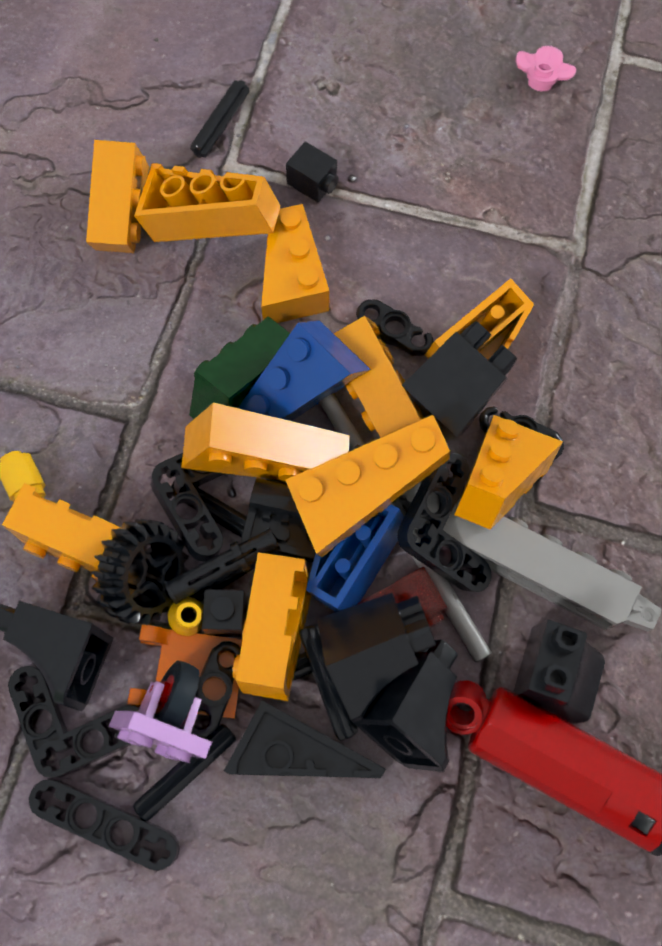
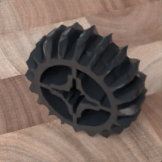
M144 518L123 522L122 529H111L112 540L101 541L104 551L102 554L94 556L99 561V566L91 572L98 578V581L91 588L99 594L96 602L105 607L104 612L108 613L109 616L127 624L148 625L150 620L160 621L162 613L169 611L172 599L167 592L165 582L188 571L184 566V562L189 558V555L182 551L185 542L178 538V532L169 528L168 525H164L163 522ZM149 544L150 547L145 551L143 548Z

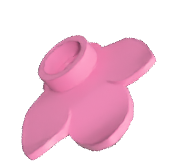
M553 46L540 47L536 54L520 51L516 56L517 67L527 73L528 85L537 91H548L557 81L572 79L576 72L575 66L562 63V52Z

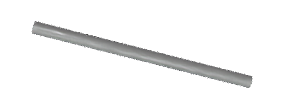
M334 393L319 402L338 433L350 435L349 451H352L357 444L360 446L365 444ZM397 498L391 505L399 508L403 516H405L406 511ZM414 529L413 534L417 537L415 543H420L421 537L418 536V530ZM412 556L475 663L492 654L449 581Z

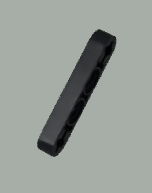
M53 779L43 780L36 784L30 792L29 807L36 816L139 865L159 871L171 866L178 858L180 851L179 841L173 833L149 821H143L140 817L67 783ZM55 788L54 796L63 802H70L71 795H74L75 799L68 806L67 811L59 806H49L47 809H44L46 801L41 798L42 793L51 792ZM84 803L92 804L97 811L96 821L89 828H82L76 822V811ZM66 811L64 820L61 818V815ZM120 820L128 821L134 829L133 838L127 845H118L112 838V829ZM143 828L149 830V833L144 838L145 840L152 843H158L162 838L167 840L165 848L170 851L169 857H161L156 862L153 860L154 851L145 846L140 847L139 854L133 852L142 839Z

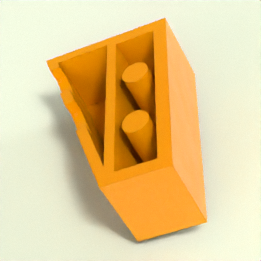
M94 140L86 242L94 250L135 253L136 243H140L141 225L134 217L148 176L149 165L136 143Z
M303 204L281 208L274 232L269 233L267 237L261 309L263 320L269 316L276 323L329 311L330 291Z
M510 278L437 338L425 356L429 359L456 331L461 334L467 327L477 321L492 335L478 350L488 360L501 345H504L507 349L510 347L532 310L534 303Z
M493 415L454 515L491 530L513 508L516 501L524 493L526 494L540 477H543L548 472L563 441L519 425L512 420Z
M24 483L2 526L25 544L23 547L24 551L36 557L44 559L47 553L59 558L57 561L58 565L74 572H78L80 567L91 572L97 569L99 561L94 556L100 555L104 551L101 541L112 540L111 529L122 528L95 515L90 517L69 508L71 504L61 499L55 503L42 498L35 491V487ZM92 574L91 578L98 581V578Z
M258 552L247 618L243 625L241 652L235 658L232 676L236 679L235 681L243 694L284 701L289 700L302 642L299 631L305 627L312 597L306 591L309 575L305 559Z

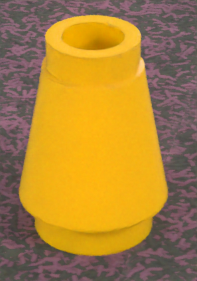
M187 597L179 603L171 605L168 611V622L174 632L183 636H191L202 629L203 604L199 600ZM185 608H192L193 612L196 613V618L191 623H186L181 618V612Z

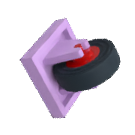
M176 661L165 673L161 682H151L138 712L115 711L108 727L119 730L117 738L127 743L151 748L152 744L157 745L154 753L171 760L189 763L191 757L206 759L212 742L191 734L201 703V699L195 697L200 678L199 670L186 662Z

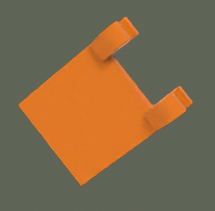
M144 624L141 626L139 637L141 644L161 646L156 681L161 682L168 669L178 660L194 666L199 670V675H201L210 651L219 643L231 641L238 644L240 648L242 646V639L198 633L191 636H183L170 629ZM224 651L220 654L219 662L223 667H230L234 664L235 657L232 652ZM210 678L204 683L202 691L207 699L216 701L225 695L226 686L221 679ZM234 679L232 693L222 718L235 719L239 693L236 679ZM130 688L127 704L140 707L147 690ZM199 711L197 713L199 715L208 716V714L204 711Z

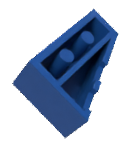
M320 320L298 322L239 407L243 410L292 421L330 394L336 393L344 385L371 369Z
M390 505L368 520L351 536L346 537L333 547L325 556L320 557L315 553L306 591L319 603L334 612L358 605L398 542L397 533L404 518L401 510Z

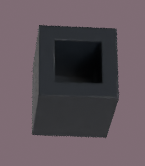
M305 141L286 163L287 184L319 203L326 193L330 194L333 192L338 183L337 160Z
M205 590L202 630L205 634L220 637H242L243 625L247 617V597L245 592L241 590Z

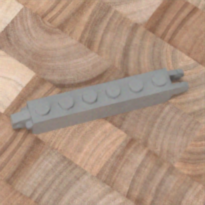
M420 482L398 497L405 510H408L421 485ZM434 492L428 496L427 506L432 513H436L440 506V500ZM460 493L443 530L483 558L489 564L491 571L604 630L616 627L622 623L647 632L654 629L662 609L639 594L642 586L632 582L631 576L620 570L606 569L597 564V560L587 553L580 551L575 553L563 547L562 542L556 537L548 534L540 535L528 529V525L518 518L503 517L490 530L455 516L454 514L462 496ZM426 520L425 524H430V521Z

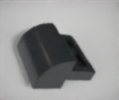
M256 478L249 501V510L241 543L266 531L270 527L281 550L271 554L305 559V561L313 562L316 552L288 485Z

